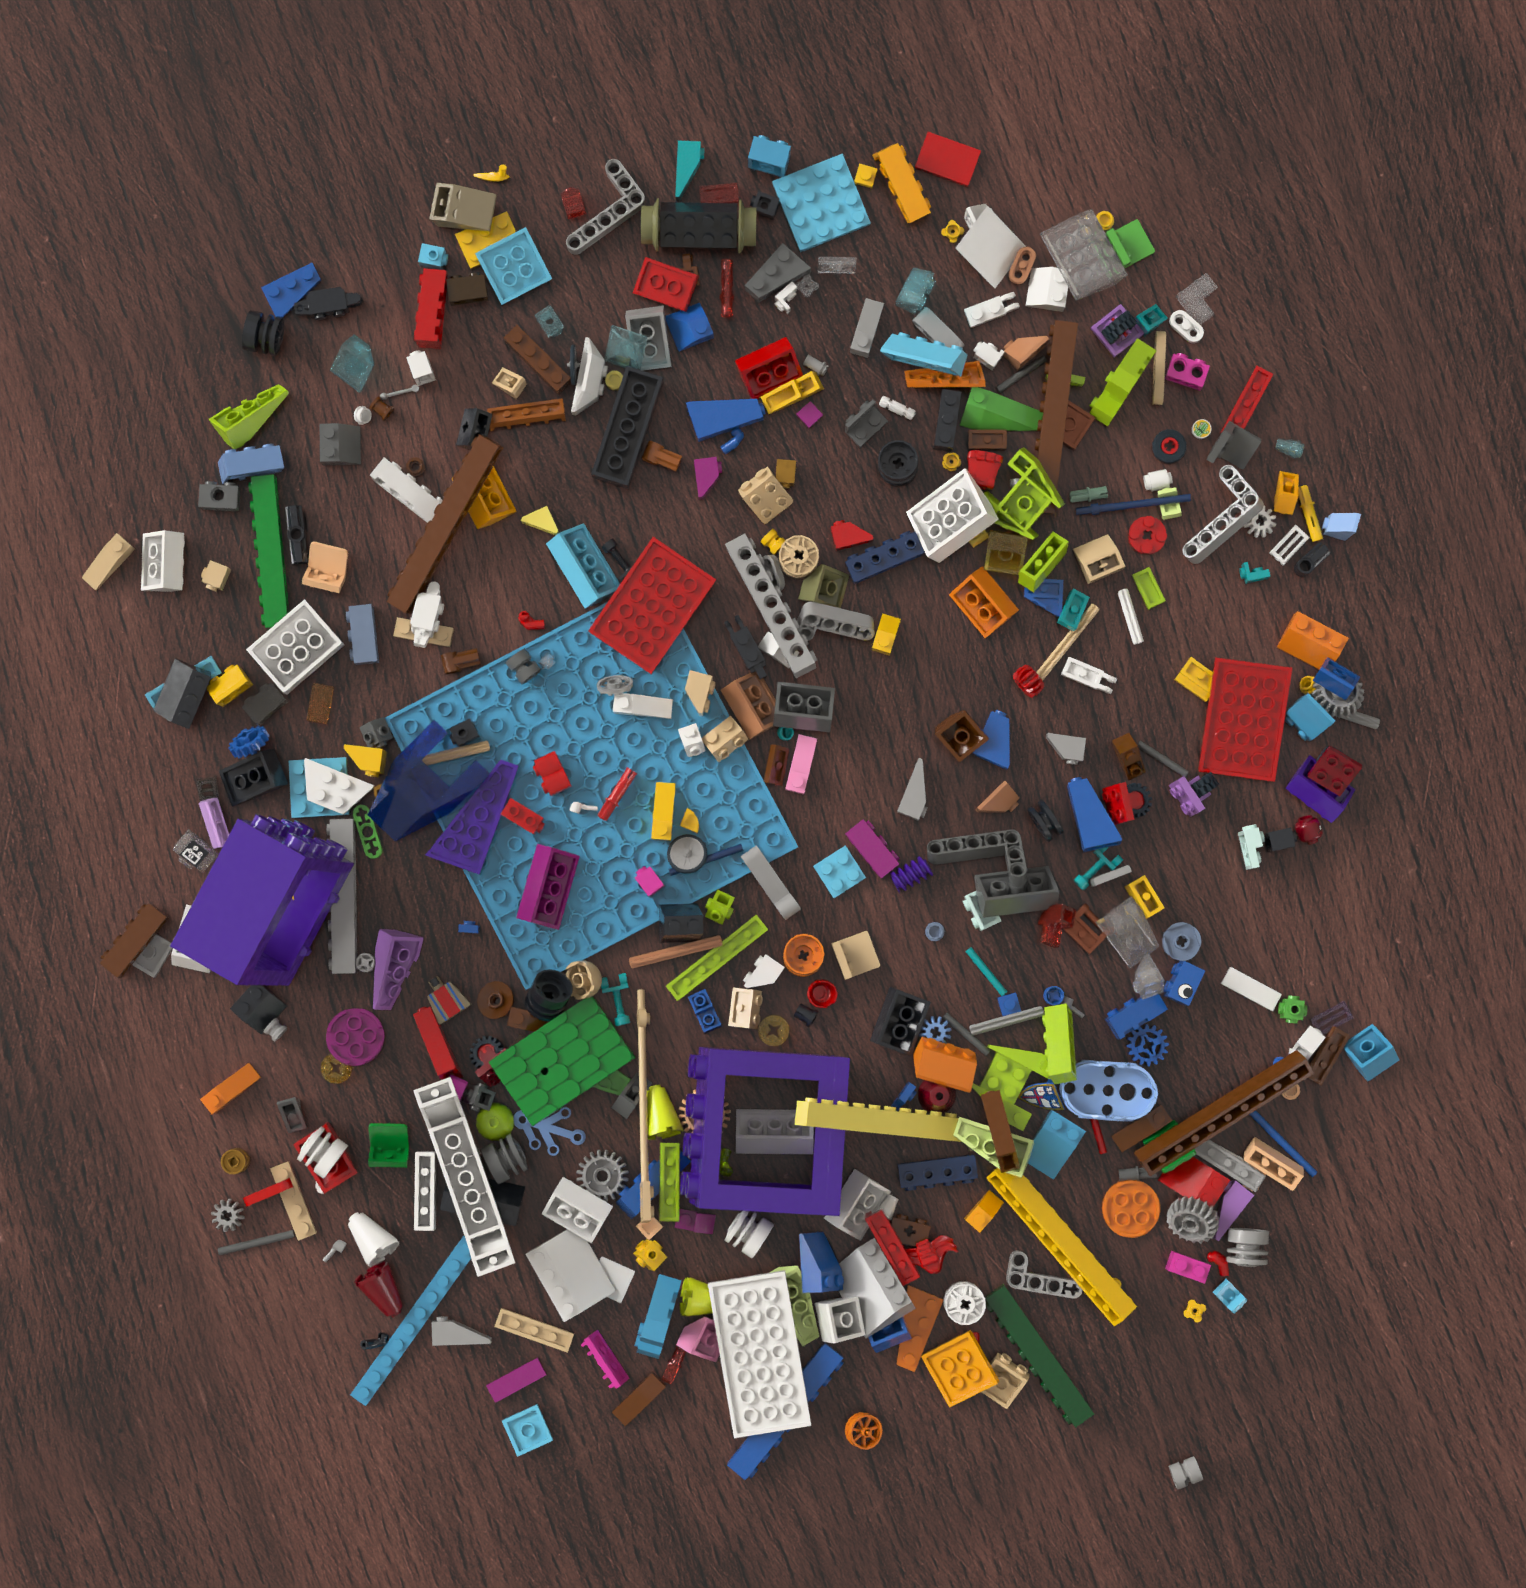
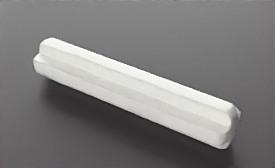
M1122 589L1118 591V596L1133 644L1142 643L1143 637L1128 589Z

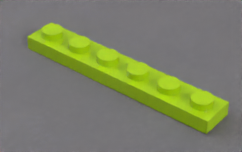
M755 915L723 940L722 946L713 948L667 984V989L677 1001L768 931L767 927Z

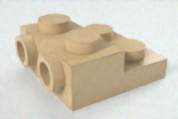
M997 1353L990 1362V1365L1000 1382L982 1391V1393L1007 1409L1028 1382L1030 1374L1025 1366L1021 1364L1017 1366L1011 1362L1012 1359L1007 1354L1003 1353L1001 1355Z

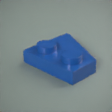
M907 1082L891 1107H896V1111H898L907 1100L911 1101L917 1093L914 1091L916 1086Z

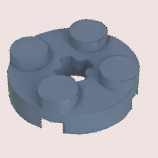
M1184 922L1175 923L1169 926L1163 933L1162 946L1170 958L1179 961L1189 960L1199 951L1201 936L1194 926ZM1179 936L1187 940L1184 943V947L1177 945L1176 941L1179 940Z

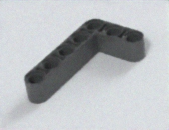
M1016 830L937 839L930 841L927 845V859L931 864L938 865L1005 856L1010 883L1013 886L1020 887L1027 881V867L1021 836Z

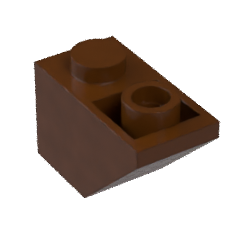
M1130 733L1112 740L1115 753L1128 780L1146 773L1139 748Z

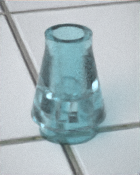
M1278 438L1275 449L1294 459H1300L1305 444L1301 443V441Z

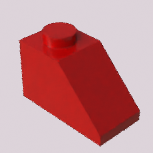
M837 521L830 528L836 551L873 542V535L851 522Z

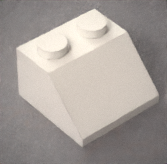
M1056 267L1031 268L1026 306L1063 312L1071 270Z

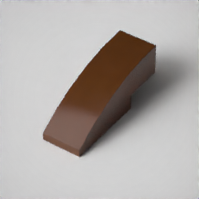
M652 1371L612 1413L626 1426L666 1387V1384Z

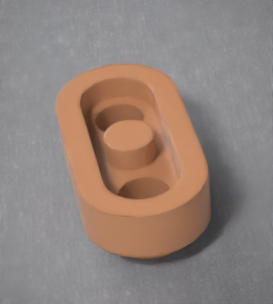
M1023 247L1018 251L1009 271V279L1014 284H1022L1027 280L1036 259V253L1032 248ZM1022 256H1029V260H1023ZM1020 272L1022 276L1017 278L1015 273Z

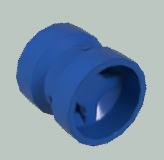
M1050 986L1044 991L1043 998L1049 1005H1058L1064 999V992L1060 987Z

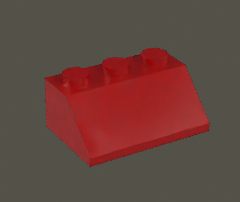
M787 337L734 360L751 399H759L761 396L787 382L803 376L794 349Z

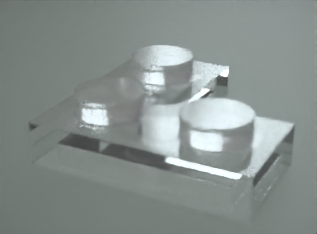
M1205 273L1177 294L1176 298L1187 313L1201 325L1214 315L1203 299L1217 290L1218 287L1210 276Z

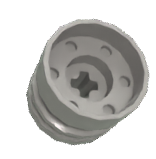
M1228 1228L1227 1241L1236 1243V1247L1227 1248V1252L1236 1253V1255L1227 1256V1262L1246 1267L1268 1264L1267 1259L1259 1258V1255H1268V1252L1259 1248L1260 1245L1269 1244V1231L1250 1228Z

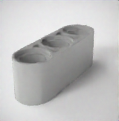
M927 307L912 320L914 325L932 343L939 341L950 348L952 345L962 348L965 346L961 339Z

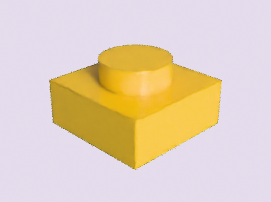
M859 164L854 183L872 188L877 168Z

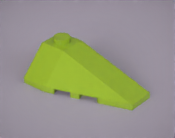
M278 384L258 393L257 398L247 401L245 399L241 401L242 405L231 409V407L223 409L210 418L209 421L226 444L233 449L240 448L254 436L289 392Z

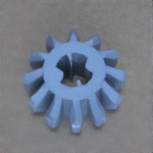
M931 1016L930 1024L925 1019L924 1023L927 1027L922 1026L921 1030H925V1033H920L919 1037L933 1038L930 1030L931 1028L938 1027L940 1035H936V1038L933 1039L946 1043L943 1038H951L950 1035L945 1034V1032H950L951 1028L944 1029L948 1021L940 1024L942 1017H938L935 1023L934 1016Z

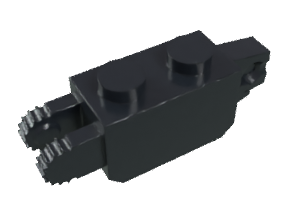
M341 287L310 291L306 300L294 303V309L297 316H311L315 320H324L326 316L334 315V317L345 316V313H350L349 308L362 305L363 300L357 292L346 294L345 290Z
M736 615L734 618L741 630L734 633L732 625L728 620L724 624L748 671L750 670L751 674L756 672L759 679L762 680L767 677L763 669L766 666L765 659L747 626L745 627L739 615Z

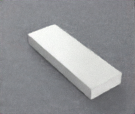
M1229 967L1221 982L1222 985L1270 1011L1274 1010L1282 995L1232 967Z

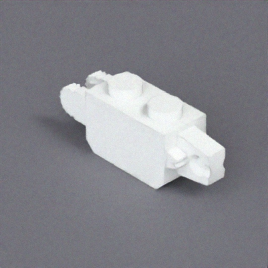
M437 582L429 583L427 592L417 595L410 621L411 631L415 634L414 646L425 648L429 639L433 638L434 632H438L440 621L437 620L438 616L443 614L444 604L441 602L440 585Z

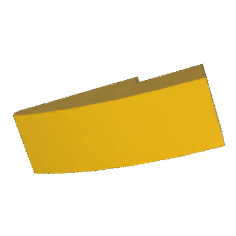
M811 371L761 396V399L768 414H771L799 402L824 388L817 373Z

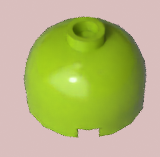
M492 1103L490 1111L481 1109L476 1117L477 1130L479 1134L490 1141L504 1139L514 1128V1115L506 1105Z

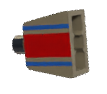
M437 976L428 982L434 992L427 997L439 1025H442L472 1005L452 981L444 985Z

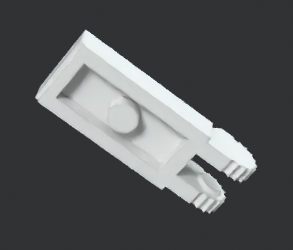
M1011 292L1001 297L998 296L964 309L970 328L1002 317L1006 313L1020 307L1019 303H1013L1005 308L1002 303L1013 299L1016 296L1015 293Z
M1068 657L1061 673L1062 676L1111 694L1113 690L1110 687L1099 684L1101 678L1111 683H1116L1117 681L1115 677L1104 673V671L1071 657Z

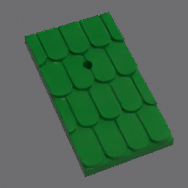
M594 996L583 999L489 1061V1064L530 1124L535 1126L636 1057Z

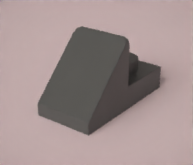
M293 1097L277 1102L288 1133L307 1128L299 1098Z

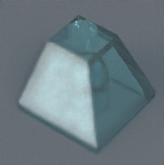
M612 325L604 358L605 362L623 368L629 366L641 370L647 336Z
M354 334L342 343L330 368L331 372L359 393L363 390L375 365L370 346Z

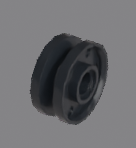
M1043 800L1037 802L1040 809L1039 812L1032 806L1027 811L1041 835L1047 842L1053 840L1051 830L1058 836L1063 834V830L1048 805Z

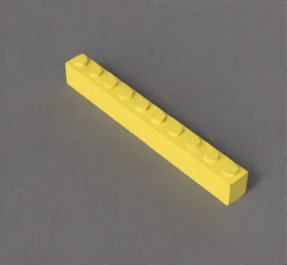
M805 1098V1101H797L795 1125L962 1142L953 1136L959 1119L957 1114L945 1113V1116H942V1112L930 1111V1115H926L927 1111L915 1109V1113H911V1109L900 1108L898 1112L896 1107L884 1106V1110H880L879 1105L869 1104V1107L865 1108V1104L853 1103L852 1107L849 1106V1102L837 1101V1105H833V1100L821 1099V1103H817V1099Z

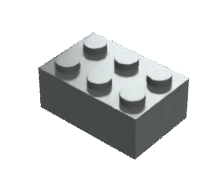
M778 682L773 726L830 732L835 688Z

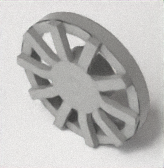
M624 675L608 676L597 682V690L600 694H608V696L612 694L622 695L623 692H629L633 687V680Z

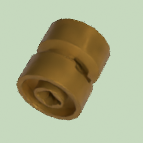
M241 1148L228 1150L221 1157V1167L228 1174L243 1172L250 1164L249 1154Z

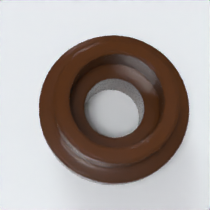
M414 457L406 463V470L410 475L418 477L424 473L425 464L420 458ZM414 464L419 465V469L416 471L412 469Z

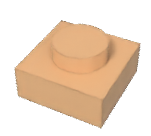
M655 1217L651 1218V1221L648 1223H641L640 1221L636 1225L648 1240L663 1228Z

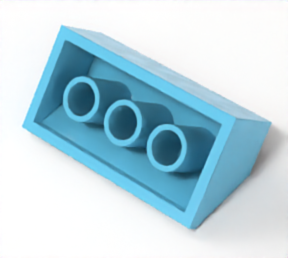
M899 332V335L891 334L880 350L891 360L960 377L962 376L967 359V354L963 351L962 347L952 345L951 348L946 347L944 343L939 341L929 343L927 339L922 337L912 339L910 335Z
M584 523L558 533L546 543L585 609L613 595L619 587L618 579Z

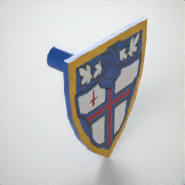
M1051 1078L1048 1079L1047 1083H1037L1026 1087L1018 1096L1024 1102L1039 1108L1065 1110Z

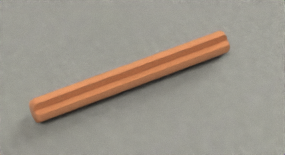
M720 935L630 957L629 963L631 968H637L722 946V938Z

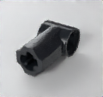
M1319 542L1294 565L1296 575L1306 577L1331 554L1327 546ZM1300 564H1307L1308 571H1303L1300 568Z

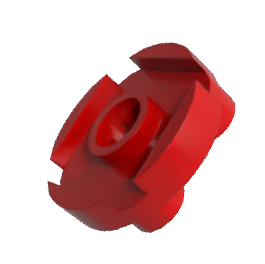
M1153 516L1140 517L1135 520L1130 526L1128 533L1130 546L1140 554L1150 555L1158 552L1164 546L1167 538L1165 526ZM1143 531H1146V532H1149V531H1150V532L1152 533V534H1151V538H1152V539L1149 540V539L1147 538V539L1144 540V539H1143V536H1144Z

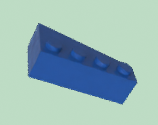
M680 1150L681 1172L691 1161L686 1156H683V1152ZM654 1159L649 1164L650 1186L654 1188V1197L659 1194L660 1159L658 1161ZM641 1173L633 1180L635 1184L631 1188L626 1186L619 1193L621 1197L615 1202L630 1219L640 1212Z

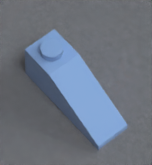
M1330 514L1323 521L1322 528L1325 529L1323 534L1346 541L1356 533L1361 514Z

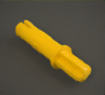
M1308 486L1298 487L1300 508L1303 509L1312 542L1322 540L1323 536L1313 506L1315 502H1312Z

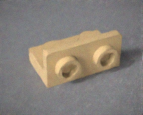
M733 987L728 1026L750 1029L758 1028L760 1023V1006L763 1001L762 991Z

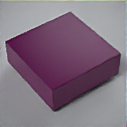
M811 401L796 413L808 428L812 427L823 417V414Z

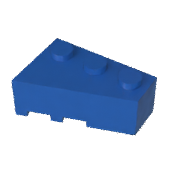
M1148 988L1140 993L1141 997L1137 1000L1132 998L1123 1003L1125 1007L1118 1010L1115 1008L1107 1013L1108 1017L1105 1018V1021L1116 1039H1122L1127 1033L1138 1029L1139 1026L1168 1010L1156 989L1151 991Z

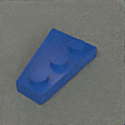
M310 263L261 288L275 316L284 317L294 308V303L306 297L321 282V279L313 263Z

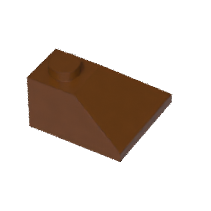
M965 710L950 715L937 725L935 729V735L959 762L989 740V737Z

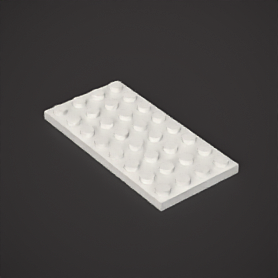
M785 1270L708 1283L734 1438L811 1426Z

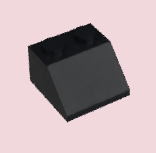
M251 985L230 1009L242 1021L258 1033L263 1034L264 1029L286 1009L287 1005L266 985Z

